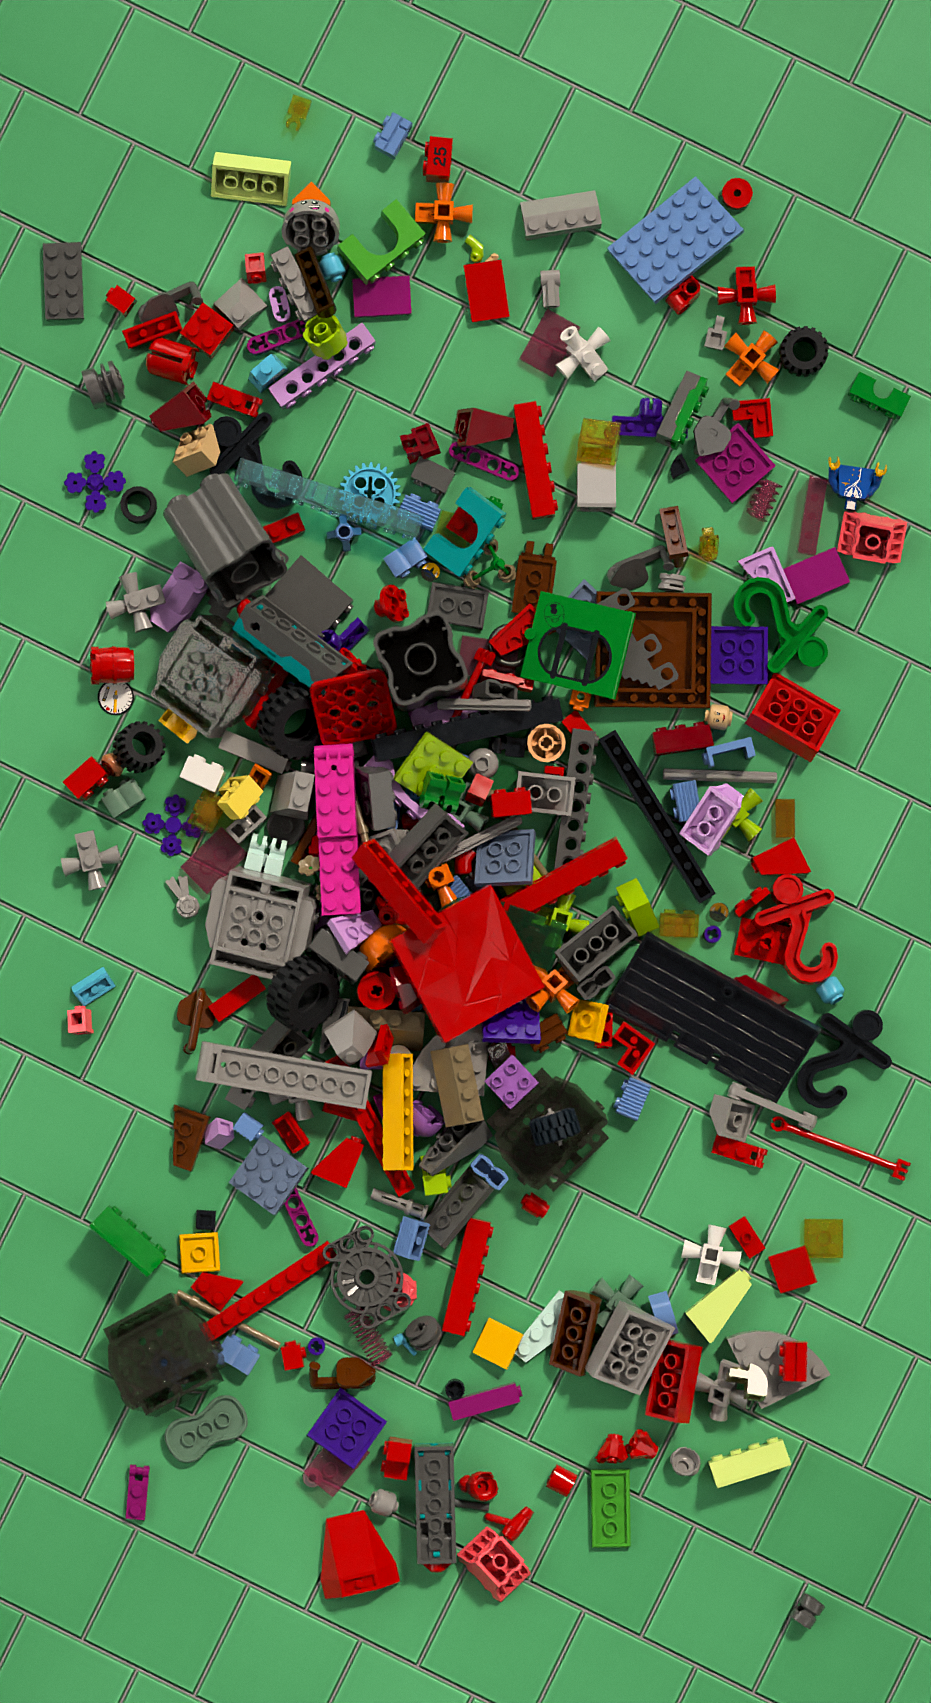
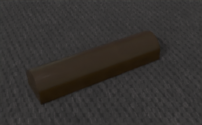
M310 246L294 255L317 315L321 318H328L333 316L337 309L315 252Z

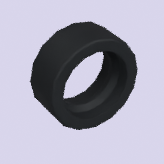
M136 486L126 490L122 495L120 507L123 515L130 522L136 524L146 523L156 513L157 500L150 490L145 487ZM135 494H143L150 501L149 511L142 516H135L128 510V500Z

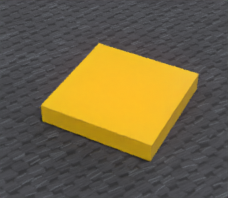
M579 999L580 1002L572 1011L567 1036L601 1043L609 1005Z
M218 1232L179 1235L182 1273L220 1271Z
M489 1318L473 1353L508 1370L524 1334Z

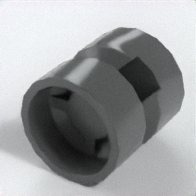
M804 1592L799 1600L800 1605L794 1607L790 1616L806 1628L811 1629L816 1622L815 1616H820L825 1606Z

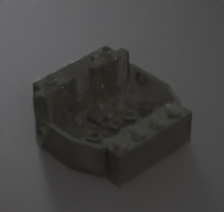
M198 615L197 619H186L180 623L160 656L156 679L158 682L150 693L152 697L207 738H221L227 727H233L248 717L260 698L267 693L271 678H274L276 672L271 669L274 661L270 660L261 650L254 648L248 640L241 638L232 629L233 626L218 615ZM232 644L235 645L237 648H239V649H240L241 651H243V652H239L238 650H236V649H235L234 647H232L231 645H232ZM211 665L214 667L212 672L210 671ZM188 684H191V690H188ZM203 695L206 696V700H205V701H203V699H202V696H203Z
M541 1067L532 1075L539 1084L512 1110L503 1103L486 1121L496 1131L494 1136L502 1158L519 1174L516 1178L524 1186L528 1184L530 1187L538 1190L546 1183L554 1192L609 1139L602 1131L608 1124L606 1114L603 1112L605 1108L598 1100L593 1102L577 1084L558 1076L552 1078ZM539 1104L544 1105L542 1112L537 1110ZM548 1108H551L554 1112L566 1108H574L581 1131L577 1135L563 1139V1145L559 1146L558 1142L537 1146L535 1145L529 1125H525L523 1120L524 1118L532 1120L546 1115ZM594 1134H598L600 1136V1139L598 1141L592 1140V1136ZM588 1143L591 1148L580 1156L577 1151L581 1150ZM570 1159L574 1164L563 1174L560 1169ZM553 1174L558 1177L555 1182L550 1180V1176Z
M169 1293L103 1329L110 1342L108 1345L109 1371L121 1393L120 1396L123 1402L132 1410L144 1411L146 1416L158 1417L224 1381L219 1370L226 1367L222 1354L224 1349L221 1343L215 1340L206 1320L190 1307L183 1305L178 1294ZM159 1329L163 1330V1334L161 1336H158L157 1331ZM142 1338L146 1339L145 1345L140 1343ZM164 1359L167 1360V1365L165 1367L162 1366V1361ZM188 1383L195 1384L184 1391L182 1389V1386Z

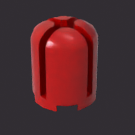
M164 338L155 339L149 347L153 354L146 355L147 370L153 375L189 385L187 381L189 377L194 378L199 362H196L195 358L196 352L199 353V349Z

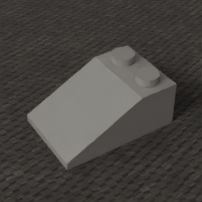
M518 771L517 788L525 787L526 791L530 790L532 812L572 816L576 778Z

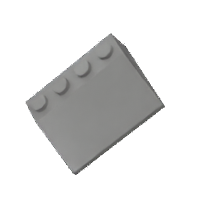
M619 1301L585 1369L593 1378L640 1395L675 1327L635 1306Z

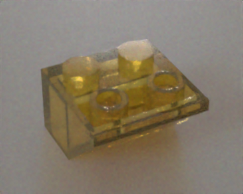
M583 418L578 441L577 461L614 466L619 454L621 423Z

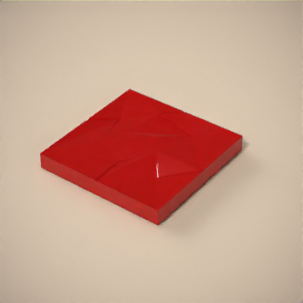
M486 885L439 911L438 914L445 921L447 927L436 940L423 944L411 928L388 940L442 1043L450 1041L545 987L492 885Z

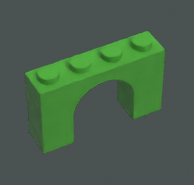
M397 199L385 207L380 215L394 231L397 238V245L390 253L375 255L368 252L353 234L337 246L338 253L365 285L369 282L372 284L381 277L379 274L384 270L386 272L391 270L395 266L394 262L399 258L400 260L405 259L413 247L417 249L425 242L423 239L426 233Z

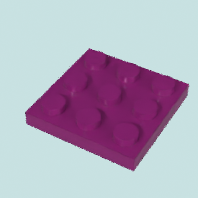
M739 423L730 429L731 439L723 451L699 456L695 459L699 467L732 504L776 466Z

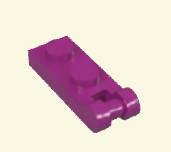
M130 1464L126 1519L145 1520L150 1466L136 1467V1465ZM136 1474L143 1475V1480H136Z

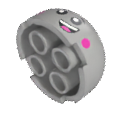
M315 199L302 200L292 205L286 212L282 225V237L287 245L290 244L298 252L311 246L315 255L318 256L327 253L338 242L340 221L334 209L325 202Z

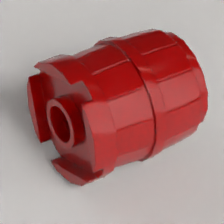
M116 646L90 647L91 685H99V683H128L130 680H134L133 650H130L128 647Z
M377 971L365 975L359 982L357 990L362 1004L373 1010L385 1009L391 1005L396 995L391 977ZM374 985L382 988L380 996L372 995L371 991L374 990Z

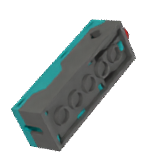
M261 595L252 602L244 599L238 605L237 613L239 618L232 629L241 638H245L252 643L254 648L264 652L270 660L281 665L286 672L297 677L301 683L310 687L317 681L347 675L353 665V662L264 595Z
M415 1443L417 1564H423L430 1572H444L451 1563H456L454 1443Z

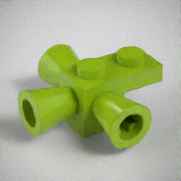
M751 788L742 798L741 809L727 830L728 832L731 827L736 828L739 826L748 842L762 830L761 827L747 818L750 815L747 811L763 802Z
M572 893L567 896L563 894L557 897V907L553 909L541 906L540 911L534 914L530 913L528 923L550 929L542 944L544 948L557 951L561 947L562 934L569 930L577 935L589 925V920L572 919L573 913L568 912L576 898V895Z

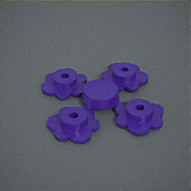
M93 451L91 454L85 455L84 461L86 462L85 468L90 469L94 474H91L86 481L85 478H82L81 473L75 474L70 472L64 484L68 486L67 490L69 493L82 492V487H85L87 484L94 491L91 495L86 496L87 502L85 507L88 510H93L94 513H98L99 510L106 508V497L100 495L97 490H100L105 484L108 486L109 491L121 492L126 479L123 478L121 471H116L115 473L109 472L108 477L103 480V477L96 473L105 467L103 463L105 456Z
M177 794L165 799L167 805L165 810L170 812L173 817L168 818L164 822L160 814L148 813L146 819L143 820L145 831L148 834L153 832L158 834L164 826L167 832L171 833L168 835V838L162 839L163 844L161 845V851L169 856H173L174 853L179 854L182 851L180 846L182 841L177 839L175 835L181 828L186 831L188 837L193 836L194 838L200 837L201 831L204 830L200 817H195L194 819L188 817L187 822L183 824L176 817L179 815V812L183 813L185 811L184 806L186 805V800L179 798Z

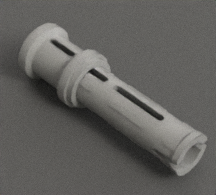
M376 1188L373 1189L370 1197L371 1200L404 1211V1214L407 1216L410 1214L418 1217L420 1221H424L429 1208L427 1204L424 1206L414 1202L413 1199L405 1200Z

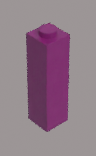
M515 1382L465 1395L460 1399L448 1400L453 1421L519 1403V1397H522L523 1394L520 1385L516 1386Z

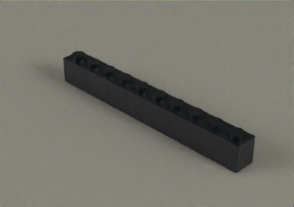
M553 695L541 697L542 701L535 702L532 699L530 700V711H487L485 714H479L478 711L469 713L467 718L461 719V716L450 717L449 722L443 723L442 720L432 721L431 726L424 727V724L412 726L413 730L405 731V728L394 730V734L387 735L386 732L375 734L376 738L371 739L375 762L408 756L426 731L447 745L453 746L529 729L542 724L564 721L559 698H553Z
M614 730L600 738L598 742L696 902L700 904L715 895V891L617 731Z

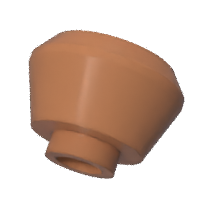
M112 752L103 755L101 763L111 776L119 777L124 768L120 766V761L117 763L115 760L117 756L113 755Z

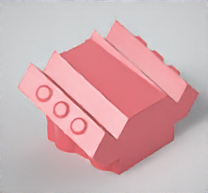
M844 511L837 551L861 560L886 564V562L900 563L907 522L901 519L870 515L865 512Z
M487 1526L457 1554L459 1561L466 1565L468 1571L499 1602H502L531 1574L529 1568L524 1564L525 1560L503 1536L499 1537L494 1530Z

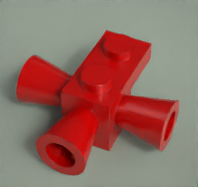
M755 266L736 267V289L718 286V305L737 301V306H741L738 324H757L753 306H756L757 301L776 303V286L774 284L757 288Z

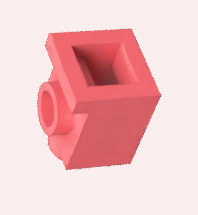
M75 1006L74 1010H67L68 1033L73 1035L94 1033L91 1010L86 1009V1006Z

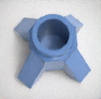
M339 515L340 524L335 530L326 532L327 539L337 538L342 542L344 552L351 551L350 541L354 536L362 535L361 528H353L347 523L346 515Z

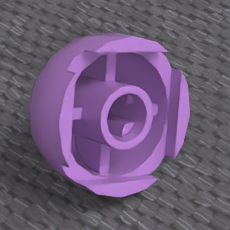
M415 1100L413 1101V1135L416 1137H431L445 1124V1122H442L444 1118L433 1106L428 1105L427 1108L422 1105L423 1101Z

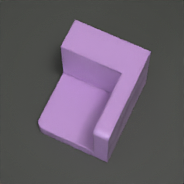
M221 1118L214 1119L208 1125L205 1133V1145L218 1149L224 1148L234 1139L233 1122Z

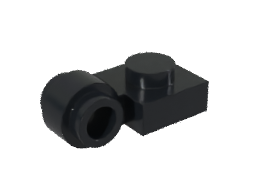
M491 737L488 749L494 753L501 754V751L505 749V756L524 758L525 738L507 737L506 743L502 742L503 738Z

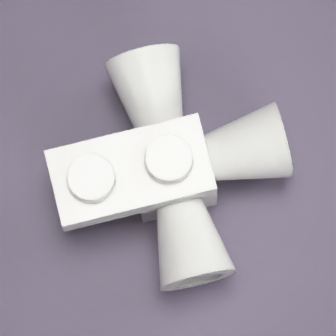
M575 326L568 327L561 333L560 339L568 345L565 349L571 356L555 366L565 378L568 379L578 365L582 366L594 382L608 370L595 351L611 341L600 327H597L588 341L579 335Z
M708 1224V1244L704 1243L703 1247L685 1239L681 1258H701L696 1278L697 1282L715 1285L720 1263L738 1270L742 1252L722 1251L723 1247H720L727 1228Z

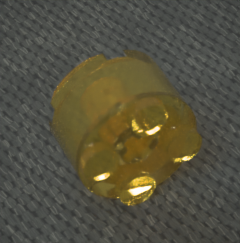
M204 788L193 808L195 814L191 813L187 823L212 834L224 812L217 805V802L222 797Z

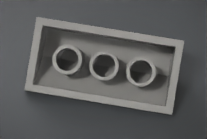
M595 190L520 202L526 240L600 229L602 226Z

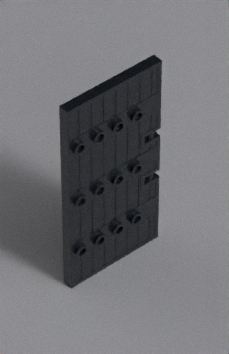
M648 931L605 1004L609 1005V1011L665 1042L668 1039L675 1041L674 1047L707 1065L711 1061L715 1064V1070L776 1104L822 1029Z

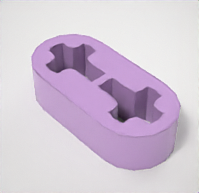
M275 286L269 292L273 315L276 321L285 323L291 317L287 295L282 287ZM275 291L283 293V295L280 296L281 303L277 302L276 297H272L273 295H275ZM280 306L283 307L284 312H288L283 319H281V316H277L280 313Z

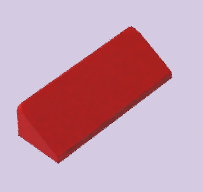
M176 311L125 329L122 332L128 348L131 349L182 330V326Z

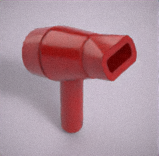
M525 1506L512 1519L491 1513H486L484 1518L487 1521L505 1525L502 1530L503 1535L506 1539L514 1541L523 1532L534 1512Z

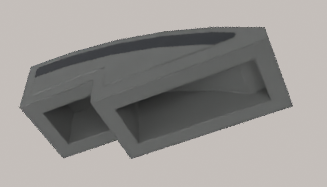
M337 998V1004L333 1007L332 1016L325 1018L319 1053L323 1054L331 1046L324 1033V1029L348 1013L350 999Z

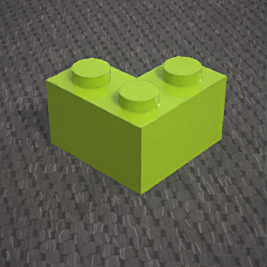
M637 878L616 887L619 894L616 896L620 907L624 905V908H622L626 919L630 918L627 922L639 937L646 934L647 931L650 932L659 928L650 902Z
M446 1169L433 1176L422 1170L425 1196L448 1193V1188H452L450 1175L446 1176Z

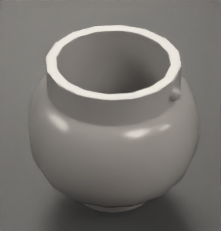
M487 748L476 749L468 757L473 762L468 769L469 774L473 778L478 773L490 779L499 768L497 756Z

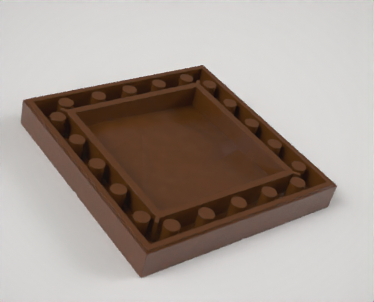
M597 591L596 604L616 592ZM630 592L635 600V604L625 611L636 613L632 629L633 636L636 641H639L649 634L656 635L662 649L647 660L653 670L666 662H671L679 676L677 680L658 690L656 685L650 687L647 682L641 684L638 679L632 681L631 677L624 679L621 675L616 700L594 695V707L710 708L712 593ZM620 594L617 598V602L621 606H626L630 601L627 594ZM601 638L598 639L595 651V679L605 671L609 662V652ZM648 639L644 643V648L652 652L656 649V642ZM664 668L661 671V677L665 680L671 679L673 677L672 669Z

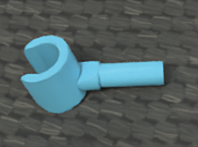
M402 1333L393 1337L397 1346L404 1344L405 1348L413 1356L417 1354Z

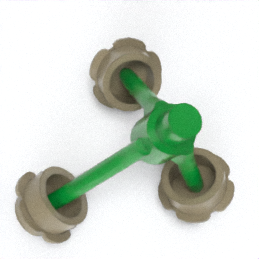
M493 539L489 545L486 544L482 549L486 555L493 556L490 567L480 573L473 570L467 576L464 574L463 581L467 587L475 589L481 583V577L492 570H499L498 577L504 583L514 580L517 573L514 566L505 564V561L497 556L498 541Z

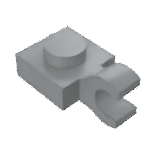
M717 316L714 328H708L704 347L723 351L727 331L722 330L725 317Z

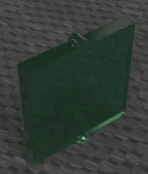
M501 760L491 789L494 791L506 789V792H514V788H517L518 771L533 772Z

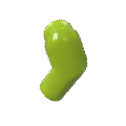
M470 234L464 242L472 248L471 260L475 263L480 262L484 256V247Z

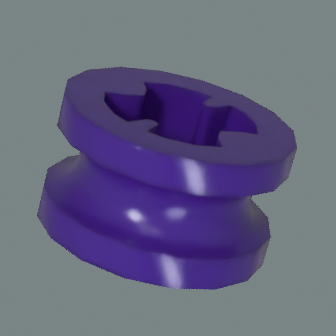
M714 925L707 927L703 933L704 939L709 943L719 941L721 930ZM715 929L717 931L715 934H718L717 938H708L710 935H707V932Z
M319 1337L312 1338L308 1343L309 1352L313 1355L322 1354L325 1350L324 1340ZM314 1341H318L320 1345L322 1344V1349L319 1348L320 1351H315V1348H311V1344L314 1345Z

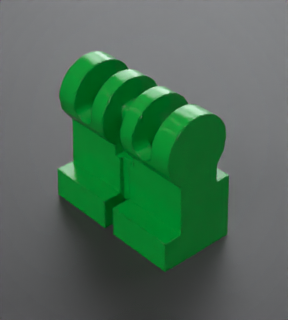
M427 771L419 806L426 809L428 805L431 808L436 803L444 811L447 809L448 813L455 814L466 784L462 778L449 775L444 777L443 774Z

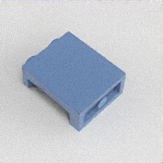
M749 737L706 748L702 754L704 766L708 765V769L713 768L714 761L712 756L743 749L746 760L754 758L756 754L752 738Z

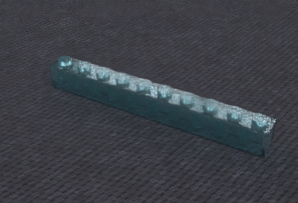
M240 458L234 480L238 482L237 485L248 489L249 486L256 488V492L267 494L268 491L274 493V497L285 500V497L293 499L292 503L300 506L306 503L311 505L310 509L319 512L325 509L329 511V515L338 518L340 515L348 517V521L357 524L358 521L366 522L365 526L376 529L378 526L384 528L383 532L391 535L397 532L403 534L402 538L413 541V538L418 539L425 518L423 515L244 458Z

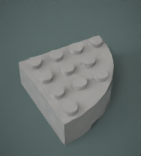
M481 1023L446 1043H442L439 1036L436 1035L423 1048L413 1065V1090L439 1092L430 1051L468 1044L479 1096H484L488 1042H482Z
M749 1330L726 1337L741 1368L746 1370L749 1364L758 1366L766 1375L767 1395L763 1402L757 1401L761 1409L830 1376L824 1363L807 1347V1382L783 1381L782 1376H779L778 1373L779 1364L782 1365L783 1358L779 1357V1345H783L784 1340L799 1341L784 1333L771 1330Z

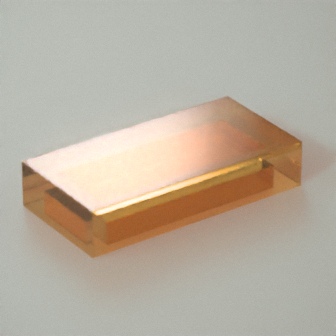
M775 799V838H795V799Z

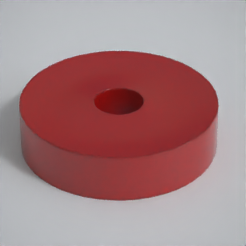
M742 178L730 179L722 190L723 202L729 208L735 210L745 208L753 196L751 185ZM739 191L741 195L736 197L734 192Z

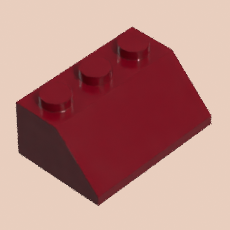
M704 721L693 723V727H686V724L675 725L672 730H667V727L655 728L656 732H652L655 756L702 750L714 746L710 725H705Z

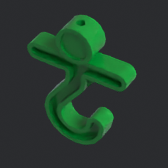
M756 577L748 579L739 586L734 595L733 608L736 617L744 626H751L755 622V615L749 608L751 596L760 592L765 593L770 598L780 641L779 649L768 660V669L771 672H780L796 652L799 660L806 666L816 667L825 662L828 657L826 643L816 636H811L828 616V609L825 606L816 605L800 624H795L790 619L785 593L778 583L769 578Z

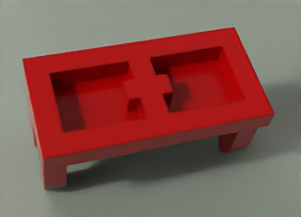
M290 1110L272 1122L293 1154L311 1143L298 1122L295 1121Z

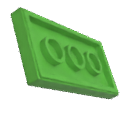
M591 1469L592 1548L631 1547L630 1469Z

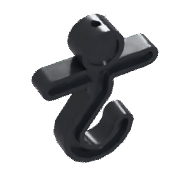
M260 413L243 432L241 425L233 417L224 416L218 418L214 422L213 427L218 445L226 448V450L218 457L216 466L209 468L210 474L227 473L238 461H243L248 467L252 493L260 504L269 509L280 510L288 508L297 502L302 494L304 481L302 472L294 461L288 460L282 466L283 473L288 479V485L284 491L273 493L266 486L259 439L272 426L273 421L270 414Z
M872 1010L858 1011L851 1020V1028L833 1014L823 1013L820 1016V1025L839 1038L841 1044L838 1049L808 1058L801 1065L797 1073L796 1086L800 1096L808 1104L817 1108H831L839 1105L847 1097V1090L841 1085H835L827 1092H818L813 1086V1078L819 1071L864 1057L881 1069H887L891 1066V1057L870 1042V1040L876 1039L883 1030L881 1017Z

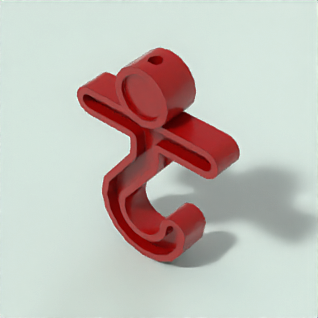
M784 874L776 879L771 888V898L777 906L758 912L753 919V924L758 929H764L784 921L788 922L790 932L782 957L784 968L788 975L798 983L805 985L819 984L828 979L836 968L838 960L836 946L830 942L822 946L819 952L820 964L816 967L805 966L800 960V953L812 912L831 905L835 895L832 890L823 889L802 897L804 889L800 879L795 875Z

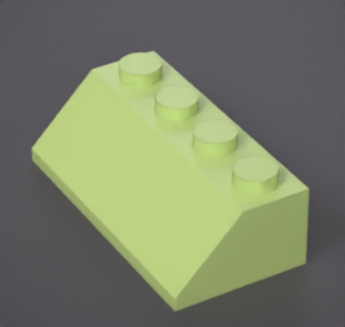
M215 152L212 165L211 197L287 206L291 161Z
M772 1437L766 1440L767 1443L760 1445L757 1442L748 1445L749 1449L741 1451V1448L730 1451V1455L723 1456L719 1454L711 1457L712 1460L708 1461L716 1487L720 1488L790 1466L791 1462L782 1438Z

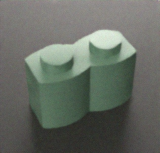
M128 777L119 783L120 787L116 790L111 788L103 793L104 797L101 800L114 819L146 799L134 778L130 780Z

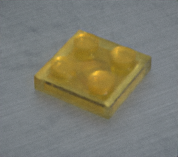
M804 1219V1245H806L809 1258H843V1219Z

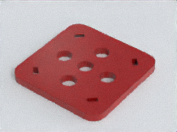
M371 669L314 682L310 686L311 700L323 745L349 744L376 738L375 734L383 732L390 735L397 728L386 674L381 669ZM371 678L374 679V680H376L377 682H376V683L371 682ZM352 689L355 693L348 696L345 694V691ZM370 701L377 702L375 707L367 706ZM351 705L359 707L356 711L348 710ZM333 709L340 711L337 715L329 714ZM354 721L362 722L358 727L352 726Z

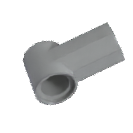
M541 270L543 308L560 307V270Z

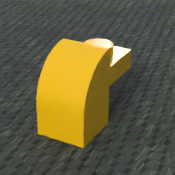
M171 706L168 707L158 720L187 744L196 737L199 730L195 724Z

